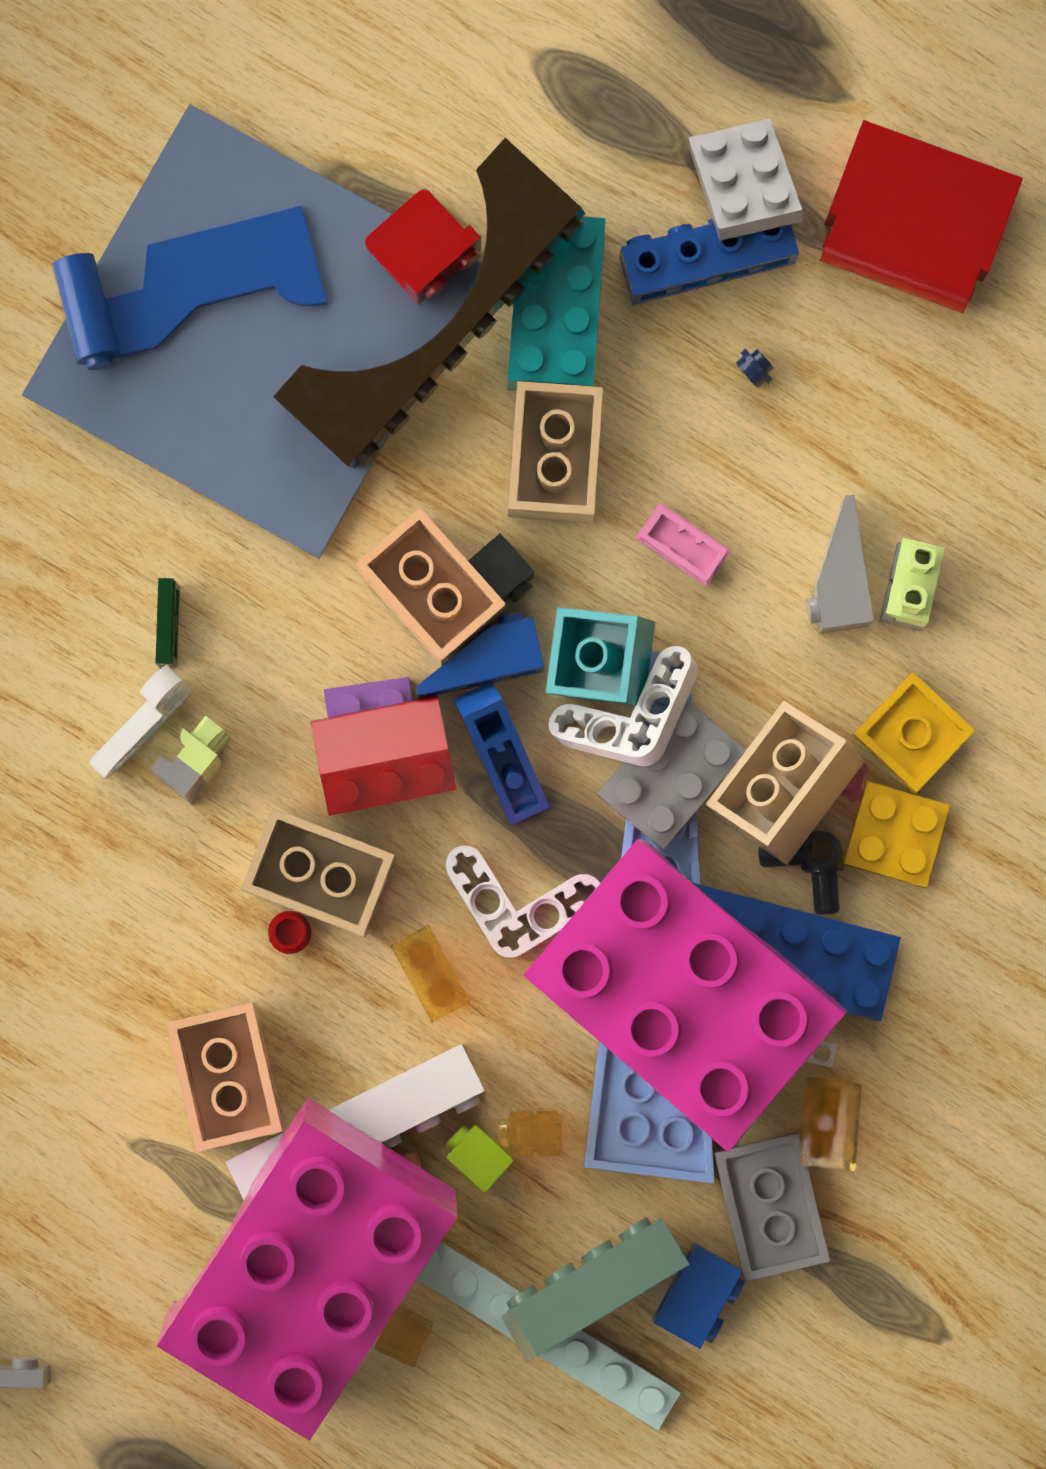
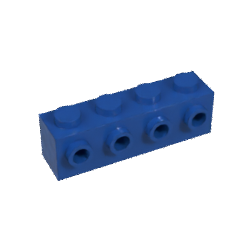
M711 218L708 220L709 225L692 228L691 224H683L669 229L666 236L652 239L651 235L646 234L626 241L627 246L621 247L619 258L632 306L795 264L799 251L791 224L720 241Z

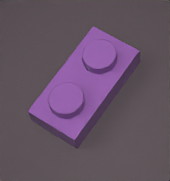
M409 677L324 689L328 717L412 701Z

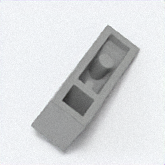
M854 494L846 495L840 504L813 587V598L807 599L810 624L817 623L818 634L869 627L874 622Z

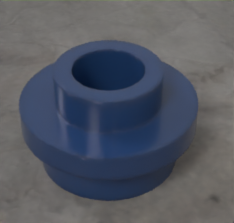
M746 348L740 352L743 356L735 363L757 388L765 381L768 384L773 381L769 372L774 367L758 349L752 354Z

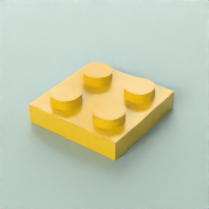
M912 671L852 736L915 794L975 730Z
M866 781L845 852L843 865L927 888L950 805Z

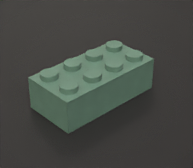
M647 1217L640 1220L618 1235L622 1241L618 1245L613 1247L610 1240L605 1241L581 1257L584 1262L583 1266L575 1269L571 1262L544 1279L547 1285L546 1288L537 1292L534 1285L506 1302L509 1310L501 1318L527 1363L690 1265L662 1218L653 1224L649 1222Z

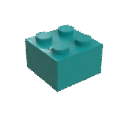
M557 607L546 693L567 698L636 706L648 679L655 621L633 615Z

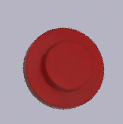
M284 911L277 914L270 922L268 928L270 943L276 950L285 954H295L302 951L310 942L312 934L309 921L305 916L295 911Z

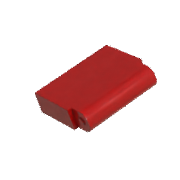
M863 120L824 223L832 228L830 234L827 233L824 241V250L820 262L963 314L974 293L976 281L983 282L989 273L1023 178Z

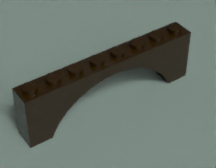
M506 137L476 169L486 204V244L483 260L474 285L451 321L422 347L389 364L357 371H330L301 365L273 396L348 467L355 469L359 464L365 467L378 455L381 448L377 444L388 432L391 435L396 434L410 418L406 412L417 400L420 403L425 402L434 393L439 385L435 381L446 368L449 371L454 370L463 361L468 353L464 349L475 336L481 339L491 330L497 321L493 317L504 304L508 307L513 305L526 289L522 285L523 282L533 271L537 275L543 272L555 257L551 251L562 239L566 242L573 239L584 225V222L581 220L586 214L583 208Z

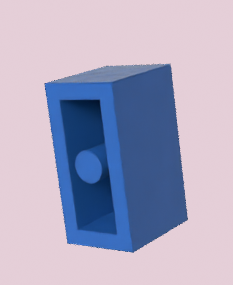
M693 1243L686 1255L690 1265L677 1272L652 1320L654 1324L701 1349L705 1341L712 1343L715 1340L724 1321L718 1317L726 1302L734 1304L745 1281L739 1279L743 1272L739 1267L702 1246Z

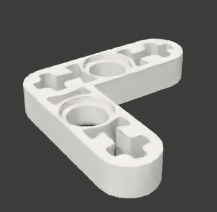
M681 646L666 648L655 660L631 718L575 704H565L558 707L550 716L549 730L560 744L565 747L638 766L652 765L660 760L666 750L697 678L698 664L685 648ZM682 662L683 665H684L683 668H682V669H675V670L673 671V673L671 674V672L669 671L670 668H671V667H678V666L680 665V663ZM662 697L670 699L669 706L663 713L658 715L651 714L650 709L654 701ZM576 721L585 729V733L575 727H568L566 731L563 728L566 724L572 725ZM648 722L650 724L649 728L645 725V723ZM608 726L616 727V733L612 740L604 744L597 742L598 734L602 729ZM649 738V740L651 741L648 746L642 745L638 750L636 747L639 742L645 743Z
M168 665L159 669L140 690L139 694L147 702L95 754L89 765L104 779L112 776L186 701L192 689Z
M459 846L454 848L446 859L448 876L492 948L498 955L504 958H515L524 954L561 931L571 918H567L564 906L554 897L555 895L563 892L566 900L576 893L574 885L578 882H581L585 887L592 885L595 889L600 884L595 877L588 874H580L572 877L516 912L477 849L471 846ZM462 853L466 858L472 856L476 858L477 863L472 868L478 879L484 873L490 879L489 882L478 884L469 894H466L463 889L464 885L471 884L466 874L463 872L456 874L453 871V868L458 864L455 857ZM485 889L496 892L500 898L498 910L490 915L480 913L475 906L477 894ZM579 901L570 906V908L576 913L584 902ZM551 904L558 910L559 921L553 928L543 929L536 924L534 913L540 905ZM526 914L530 927L539 937L530 941L529 934L526 933L517 940L519 945L517 950L512 951L509 946L501 948L498 945V941L502 939L501 930L508 927L513 932L521 928L523 924L517 919Z

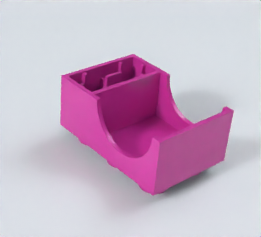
M637 839L523 975L727 1152L738 1143L848 1013L846 1008L774 947L746 928L693 884L657 848L648 841Z
M308 1097L251 1183L243 1204L215 1252L179 1302L174 1301L166 1313L157 1347L310 1441L456 1220V1190Z

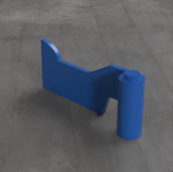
M302 205L147 245L143 289L110 298H105L93 254H72L62 257L52 264L77 364L87 365L88 370L103 369L113 364L112 359L157 348L201 306L275 288L278 295L285 301L295 305L320 306L327 304Z

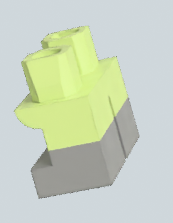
M903 538L902 542L897 543L889 581L893 583L887 585L879 622L922 631L929 621L945 550L944 547Z
M205 716L191 734L184 728L182 729L180 739L184 748L172 763L160 756L150 770L157 779L188 803L192 804L223 763L218 754L230 738L226 735L227 732Z

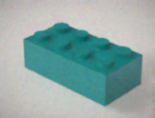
M583 216L581 220L584 222V225L576 236L569 242L562 239L551 251L555 257L548 267L539 275L533 271L523 282L522 285L526 289L513 304L508 368L509 391H517V381L579 386L594 385L606 218Z

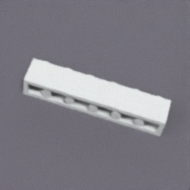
M460 1044L329 1111L386 1147L391 1148L403 1142L399 1135L400 1133L415 1126L419 1134L442 1122L438 1114L452 1107L459 1114L481 1103L478 1094L484 1092L485 1089L463 1044ZM284 1133L226 1161V1165L243 1200L246 1198L251 1183Z

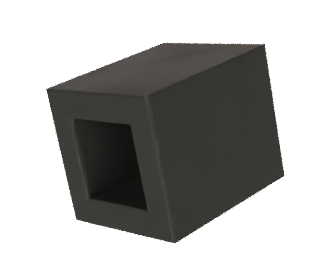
M501 533L468 560L504 602L511 599L513 603H516L533 588L529 582L534 578L533 569Z

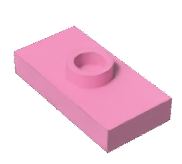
M659 503L635 539L704 587H707L731 551L662 503Z

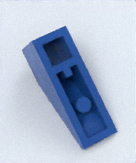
M513 613L497 618L498 625L490 626L416 686L418 698L439 696L483 686L489 682L496 683L544 672V663L533 617L524 619L523 613Z
M489 682L454 698L455 705L509 823L513 825L550 808L504 701L494 683Z

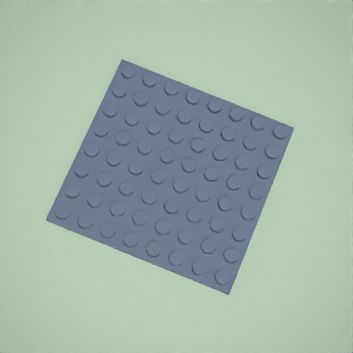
M189 104L97 263L105 298L143 289L147 245L302 205L327 304L320 306L295 305L285 301L278 295L275 288L201 306L157 348L112 359L113 364L99 370H88L87 365L77 364L65 319L23 391L22 396L320 559L377 456L365 467L361 464L355 469L348 467L273 396L301 365L330 371H357L389 364L419 349L434 338L459 311L474 285L481 262L477 260L463 272L459 269L447 280L449 282L439 295L432 300L426 298L420 305H417L365 247V238L390 217L391 213ZM389 432L377 444L381 449L390 435Z

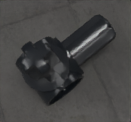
M825 831L812 832L788 865L761 847L758 848L759 862L764 868L801 865L802 871L811 873L813 904L816 914H835L839 912L837 871H844L843 846L836 835ZM820 838L830 840L834 846L833 857L825 863L817 862L811 853L813 843Z

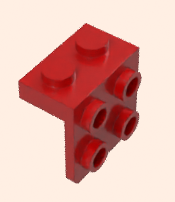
M422 189L365 238V247L417 305H420L426 298L432 300L439 295L449 282L447 280L459 269L463 272L477 261L481 255L479 253L481 251V236L470 224L464 229L429 190Z

